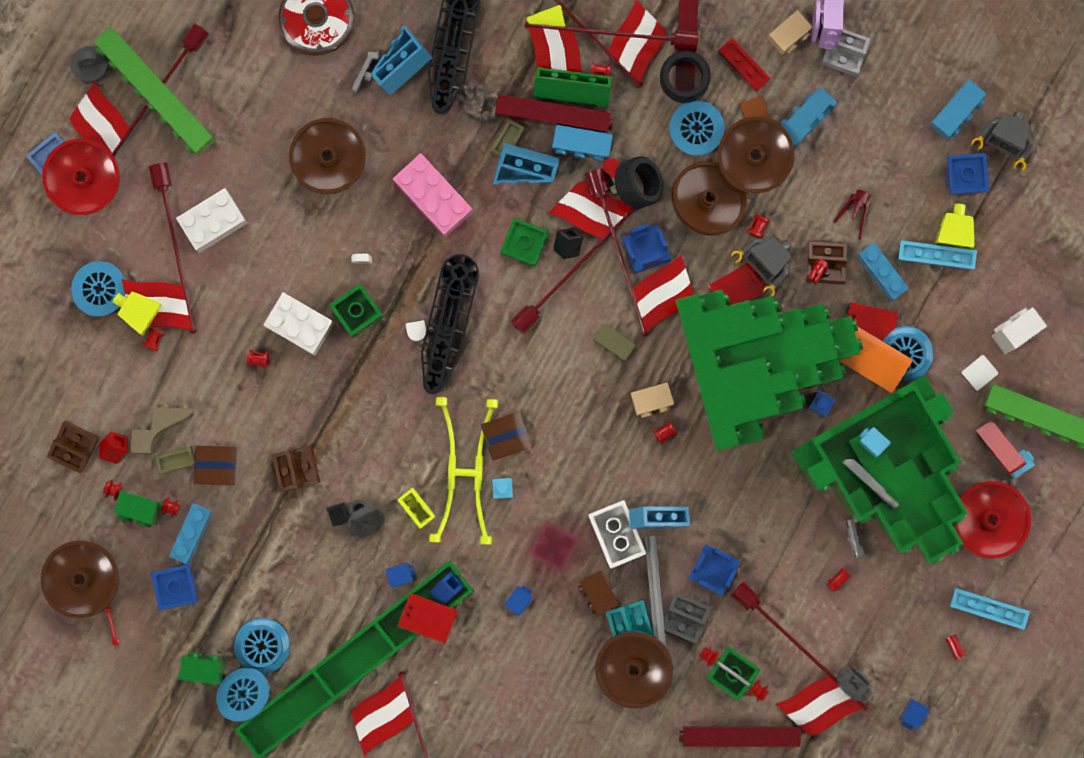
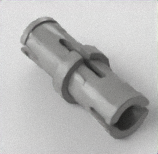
M853 519L845 520L849 537L847 540L848 542L850 541L853 558L866 556L862 544L863 536L860 535L858 523L854 522Z

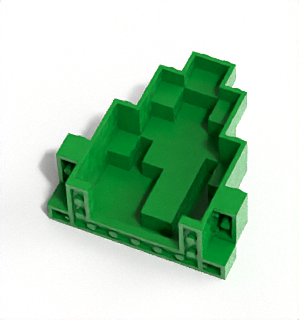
M722 289L700 296L696 294L676 300L716 451L763 441V436H766L764 425L759 424L760 421L803 410V405H806L804 395L798 391L842 380L846 372L843 363L839 364L838 360L861 355L860 350L863 349L861 338L857 339L855 331H858L856 320H851V316L828 322L827 319L830 318L828 307L824 308L823 304L777 314L781 312L778 300H773L772 296L731 305L728 294H724Z
M925 375L790 451L796 465L801 472H804L814 491L820 490V492H824L832 487L839 501L844 503L854 522L860 521V523H865L875 518L882 532L886 533L897 553L903 552L907 554L914 550L913 545H916L926 564L932 563L935 565L943 560L942 556L947 553L951 556L960 551L959 547L963 543L952 523L957 525L965 520L964 516L968 512L946 475L958 470L957 465L961 464V461L940 427V424L952 419L950 415L955 412L943 392L936 395ZM872 427H875L891 442L876 458L858 443L861 439L859 435L866 428L870 430ZM847 459L857 461L886 489L885 492L899 503L898 507L895 510L891 508L842 462Z

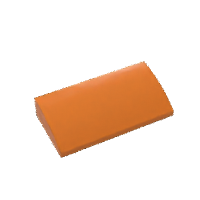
M858 327V331H855L857 339L861 338L863 349L860 350L861 355L838 361L893 393L913 359Z

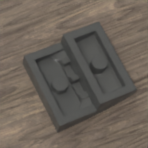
M675 592L664 617L665 633L695 645L711 607Z

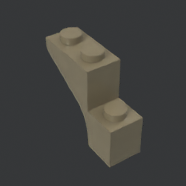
M158 404V407H152L151 430L146 426H138V430H132L131 453L153 454L154 445L159 435L191 419L194 415V410L189 409V405H177V408H170L169 404Z

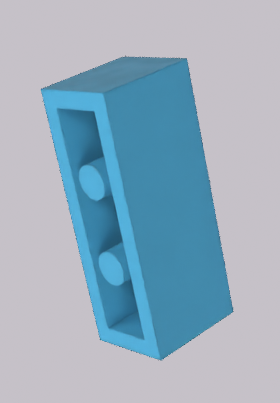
M968 79L929 126L946 140L950 136L954 138L961 130L959 125L962 122L966 124L973 116L970 112L974 108L979 109L985 102L983 97L986 93Z
M556 125L552 151H556L555 153L558 155L566 156L569 153L574 154L576 158L585 159L587 156L592 157L594 161L604 162V160L609 158L613 135Z
M875 243L856 256L890 302L909 289Z
M195 503L192 504L169 557L185 564L191 563L214 511Z
M640 507L629 510L630 529H678L690 526L689 507Z

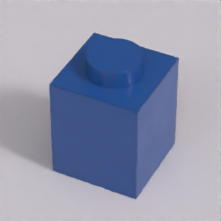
M817 391L807 409L825 418L835 399L821 391Z
M409 563L385 570L391 588L414 582L413 577H416L413 565L409 566Z
M450 572L429 593L441 605H445L465 585Z
M524 585L521 588L517 586L504 605L520 616L533 598L531 596L532 591Z
M910 698L899 717L903 721L901 725L910 730L913 727L919 729L930 709Z

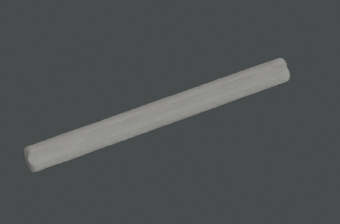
M646 536L644 540L653 636L666 647L656 537Z

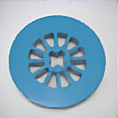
M694 101L681 105L674 112L670 120L669 130L674 144L680 150L690 155H704L713 151L719 145L724 135L725 126L720 112L713 105L704 101ZM694 113H699L698 120L695 119ZM701 114L707 116L703 121H700ZM688 115H692L693 122L687 117ZM683 119H685L690 125L683 124ZM708 119H710L711 123L704 125V123ZM695 124H698L700 128L702 127L699 133H695V130H692ZM680 127H685L689 129L681 131ZM707 127H713V131L705 129ZM704 132L712 134L711 138H708ZM690 133L686 138L682 136V134ZM691 136H694L692 143L687 141ZM701 136L707 140L705 143H702ZM696 137H698L700 144H694Z
M96 261L88 263L79 269L73 278L71 285L72 298L77 307L88 315L105 316L111 314L119 308V306L112 303L118 293L125 296L122 279L125 280L117 267L108 262ZM101 273H104L105 276L101 281ZM94 274H97V282L93 277ZM108 276H110L112 279L105 283ZM89 277L92 279L93 284L87 282ZM113 282L115 283V287H107ZM88 284L91 288L84 289V285ZM101 284V287L104 288V291H100V293L98 294V292L95 290V287H99V285ZM108 290H115V294L109 293ZM92 291L87 296L84 295V292ZM106 294L112 296L113 298L109 301L106 297ZM94 295V297H93V299H92V301H91V303H90V302L88 301V299ZM102 297L106 301V304L102 305ZM98 298V303H99V304H98V305H94L96 299Z
M910 326L897 327L883 340L889 346H892L894 343L899 348V352L909 349L911 359L913 357L921 359L919 364L913 359L912 362L916 367L911 369V366H909L900 381L909 382L919 379L931 367L934 355L933 346L929 338L921 330ZM904 337L909 338L907 346H905ZM899 338L901 339L902 347L896 343V340ZM911 339L916 340V343L909 347ZM919 343L921 349L913 351V348ZM922 351V357L914 355V353Z
M258 618L247 622L238 631L234 642V651L238 662L243 668H253L262 674H269L278 670L287 660L290 651V641L287 632L279 623L267 618ZM256 630H260V639L255 632ZM263 630L268 631L265 639L263 638ZM251 633H253L256 641L249 638ZM270 633H272L275 637L267 641ZM246 640L254 643V645H246ZM277 640L278 645H270V643ZM264 641V645L267 648L260 652L257 643L259 644ZM251 647L254 648V650L250 651L249 653H246L245 648ZM269 648H278L277 653L271 651ZM256 652L253 660L250 659L249 655ZM267 652L275 655V657L271 660ZM258 654H260V663L255 662ZM263 654L268 660L267 663H263Z
M241 668L231 672L223 679L217 691L216 702L220 713L225 718L237 722L255 717L264 708L268 700L269 685L267 679L260 671L253 668ZM245 693L247 696L243 698L241 694Z

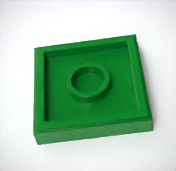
M513 218L500 254L536 267L549 231Z

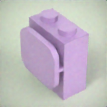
M816 0L812 17L811 42H816L818 35L819 48L827 50L838 49L843 30L844 0H822V2Z

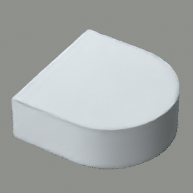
M353 254L351 256V263L372 264V257L369 254Z
M424 320L406 323L407 334L411 340L421 341L424 339L426 333Z

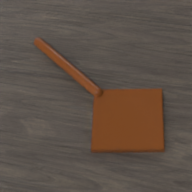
M762 96L739 103L744 118L754 116L770 118Z

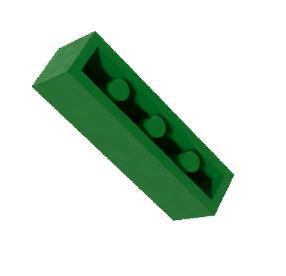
M537 67L533 97L571 101L579 104L587 103L597 106H609L612 77Z

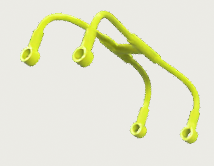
M436 397V406L442 407L450 440L447 484L449 491L441 525L437 534L429 535V542H441V534L446 525L452 504L455 476L475 477L476 508L483 535L480 536V544L492 545V537L488 536L486 532L480 499L483 474L482 450L485 439L483 431H481L475 469L456 468L454 433L446 407L448 398ZM486 400V408H489L484 423L490 421L494 408H498V400Z

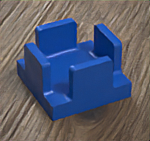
M986 153L946 157V188H949L950 195H957V197L975 196L978 193L989 192Z
M647 223L631 229L630 235L622 237V242L635 274L671 261L667 243L658 225L649 227Z
M705 544L688 579L723 596L737 572L740 561Z
M190 564L151 573L159 611L198 602L195 575L192 574Z

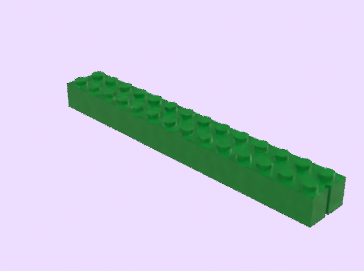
M450 560L267 703L255 717L246 720L234 729L256 758H263L419 635L398 626L410 593L439 603L429 592L450 572L465 586L444 606L453 608L474 592V589L464 577L459 578L461 573Z

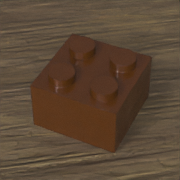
M600 570L579 581L581 585L578 588L583 597L588 596L590 600L588 606L592 614L597 613L599 616L619 605Z

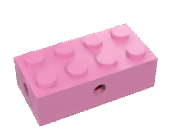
M421 153L393 178L394 183L445 238L473 213V209Z

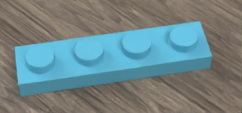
M900 241L898 260L974 270L977 250Z
M954 588L949 607L1025 630L1030 611Z

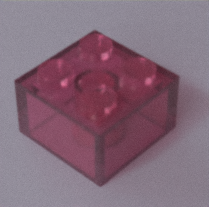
M546 520L528 555L563 573L580 538Z

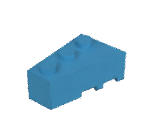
M404 24L401 27L402 32L396 40L393 39L391 42L392 47L386 55L383 54L371 72L372 77L389 95H392L432 59V56Z
M822 87L815 93L812 92L804 100L806 103L802 107L798 106L791 113L793 116L788 121L785 119L780 124L789 134L794 148L833 111L837 104Z
M503 143L493 177V184L553 182L559 164L558 158Z

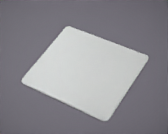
M982 355L963 370L962 374L978 391L997 376L998 371Z

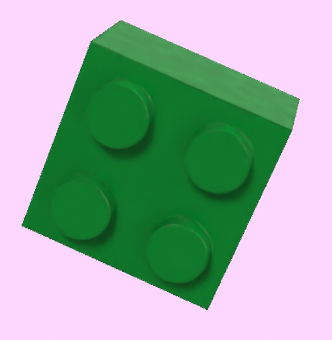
M361 283L329 305L352 338H355L384 318Z
M188 652L187 655L181 658L178 679L214 685L222 684L226 660H221L219 655L210 654L207 657H202V653Z

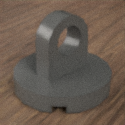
M85 46L78 49L70 61L73 75L86 84L102 80L109 69L107 56L102 57L96 50L97 47Z
M357 500L351 503L349 507L351 517L347 522V528L352 536L364 538L376 533L380 529L379 526L381 523H384L385 516L379 507L368 506L365 501Z
M844 667L837 673L836 677L840 688L850 698L863 702L871 696L872 690L868 687V680L857 669L852 668L850 670L848 667Z

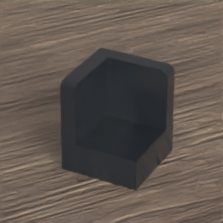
M573 227L557 230L553 250L563 259L578 257L583 236Z
M346 503L326 508L333 527L348 522L350 514Z

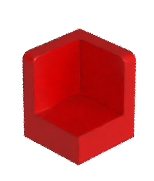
M112 431L99 444V459L117 464L128 452V437Z

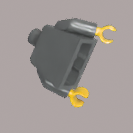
M1015 111L1013 115L1006 113L1002 118L996 117L988 121L979 133V138L974 139L971 146L975 141H979L981 146L977 150H980L983 146V140L986 139L985 143L1016 159L1020 157L1019 160L1013 163V169H1016L1017 164L1020 162L1022 164L1020 171H1023L1026 168L1024 161L1028 159L1033 147L1032 136L1029 132L1030 126L1023 121L1024 114L1022 112Z
M765 238L753 239L743 246L740 252L734 251L731 254V258L735 255H740V259L735 261L736 264H739L743 261V256L745 255L744 259L767 284L772 283L764 288L763 293L769 288L772 290V295L770 296H773L775 288H779L788 276L790 268L788 260L791 258L788 251L791 249V245L787 240L779 243L775 238L768 240Z

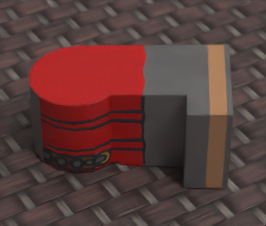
M608 158L603 163V171L605 175L610 177L614 185L610 187V190L615 197L618 195L615 188V172L620 164L616 159Z

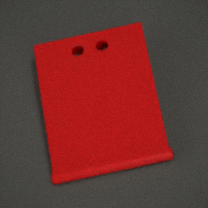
M747 262L714 283L709 284L708 287L711 292L722 289L724 294H728L730 304L733 305L748 300L751 301L763 294L766 285L755 269Z
M850 302L847 317L851 316V320H856L858 327L883 341L890 332L895 330L899 312Z
M410 593L398 626L446 644L458 610Z

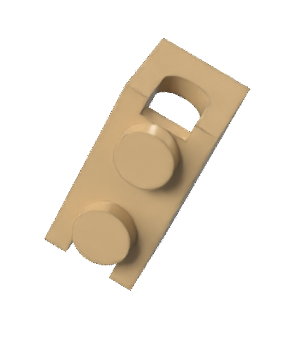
M797 10L769 34L768 40L782 56L786 52L790 54L797 48L795 44L800 40L804 42L811 36L810 32L813 27Z
M668 382L630 393L636 416L641 415V418L652 416L653 411L659 410L660 413L671 410L670 406L674 405Z

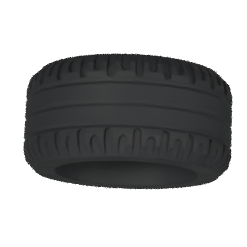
M679 51L672 54L665 60L660 72V85L663 92L671 100L679 103H691L701 98L707 91L711 79L710 68L705 59L692 51ZM678 63H690L699 69L701 83L696 89L683 92L671 85L669 72Z
M642 156L634 157L622 162L615 172V188L620 199L627 206L634 209H642L655 204L661 198L663 193L662 174L657 165L649 158ZM635 172L642 180L643 193L636 185Z

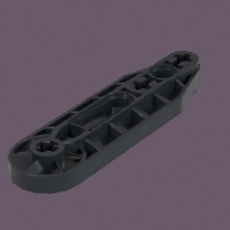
M442 0L431 54L432 59L428 69L431 103L436 114L445 115L450 111L466 82L481 0H472L475 3L474 6L469 3L470 0ZM444 1L446 2L448 8H443ZM477 8L476 14L470 13ZM442 12L449 14L447 27L440 26ZM454 12L458 14H464V16L455 15ZM468 17L475 18L472 32L465 31ZM452 21H456L455 27H453L452 40L450 46H448ZM462 22L458 47H456V39L459 31L458 23ZM439 30L446 32L443 45H436ZM464 36H472L469 51L462 49ZM435 49L442 50L440 64L433 63ZM461 54L468 55L465 69L458 67ZM451 65L452 69L449 70V77H447L445 68ZM432 67L439 69L436 82H431L430 74ZM457 72L464 73L463 81L459 87L455 86ZM446 82L450 84V88L448 90L440 89V85L442 83ZM432 86L435 87L434 96L432 94ZM441 96L444 97V104L446 105L442 106V109L437 105L441 103Z
M465 254L450 256L441 268L421 350L423 386L429 394H437L442 390L459 362L479 280V269L476 262ZM462 258H465L464 265L461 264ZM476 267L475 271L468 272V269ZM458 269H462L465 274L464 276L461 275L462 278H458L455 273L456 271L459 272ZM441 279L447 288L440 287ZM474 287L473 294L465 293ZM439 290L446 291L443 306L435 305ZM450 291L460 293V296L451 295ZM464 296L472 297L468 313L461 311ZM448 299H452L445 325H442ZM456 300L459 302L454 318L453 327H449L451 325V319L455 308L453 306ZM434 308L441 310L438 325L431 324ZM460 314L467 316L464 331L456 330ZM430 327L437 328L433 344L426 342ZM455 333L463 334L459 350L452 348ZM442 343L447 347V349L442 351V357H445V359L434 357L435 354L439 356L440 350L437 346H441ZM425 345L432 347L429 362H424L423 353ZM451 351L458 353L457 360L452 368L447 367ZM434 362H442L443 367L440 371L433 370L432 365ZM424 364H425V365H428L427 372H426V376H425ZM446 370H450L444 380ZM430 373L441 375L440 378L436 376L435 382L438 384V387H434L433 390L428 385V383L433 381V375H430Z

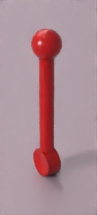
M108 606L104 611L107 613L113 635L112 644L117 646L120 644V639L117 638L113 624L112 608Z

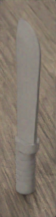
M847 459L842 462L891 508L895 510L898 507L899 503L885 492L886 489L857 461Z

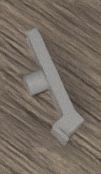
M379 51L368 52V57L353 85V92H358L364 79L371 82L373 77L368 70L373 61H379Z

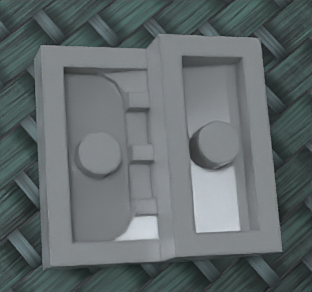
M843 29L838 49H826L821 65L857 77L870 38Z

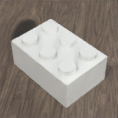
M225 188L176 218L198 253H201L248 224Z
M283 292L265 321L264 326L316 356L335 323Z
M1024 308L1011 316L1008 321L994 329L996 333L991 337L1003 353L1007 354L1021 346L1047 327V325L1034 308L1029 310Z
M624 500L588 515L610 569L646 554L637 530L630 529L629 510Z

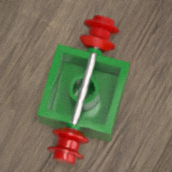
M110 480L109 483L106 482L103 489L105 498L111 495L114 501L117 500L114 513L118 514V519L132 522L134 519L137 520L136 524L151 528V525H157L161 512L163 516L166 513H169L171 518L174 515L177 516L181 506L178 504V500L174 503L170 502V497L165 499L164 502H158L125 492L122 483L119 482L115 485L113 480Z
M711 646L708 648L704 647L698 655L701 658L699 662L703 660L707 662L706 667L714 664L705 678L739 701L747 689H750L749 697L753 695L757 697L756 702L759 700L763 701L768 695V686L763 688L760 686L761 681H757L754 684L752 682L761 669L729 646L725 648L719 658L718 651L712 652Z

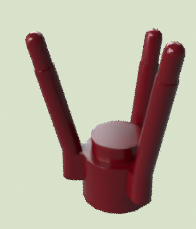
M856 190L855 195L851 194L847 203L833 220V223L839 220L852 202V205L855 207L851 217L852 220L855 219L859 209L864 207L858 239L861 240L868 208L871 203L869 201L871 195L863 190Z

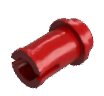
M820 258L814 262L815 265L807 276V280L810 281L812 279L811 283L817 284L823 272L828 270V263Z
M841 568L831 580L828 579L826 585L833 592L839 591L840 587L851 575L844 568Z
M956 634L944 639L952 653L951 657H954L955 660L966 655V650H963Z

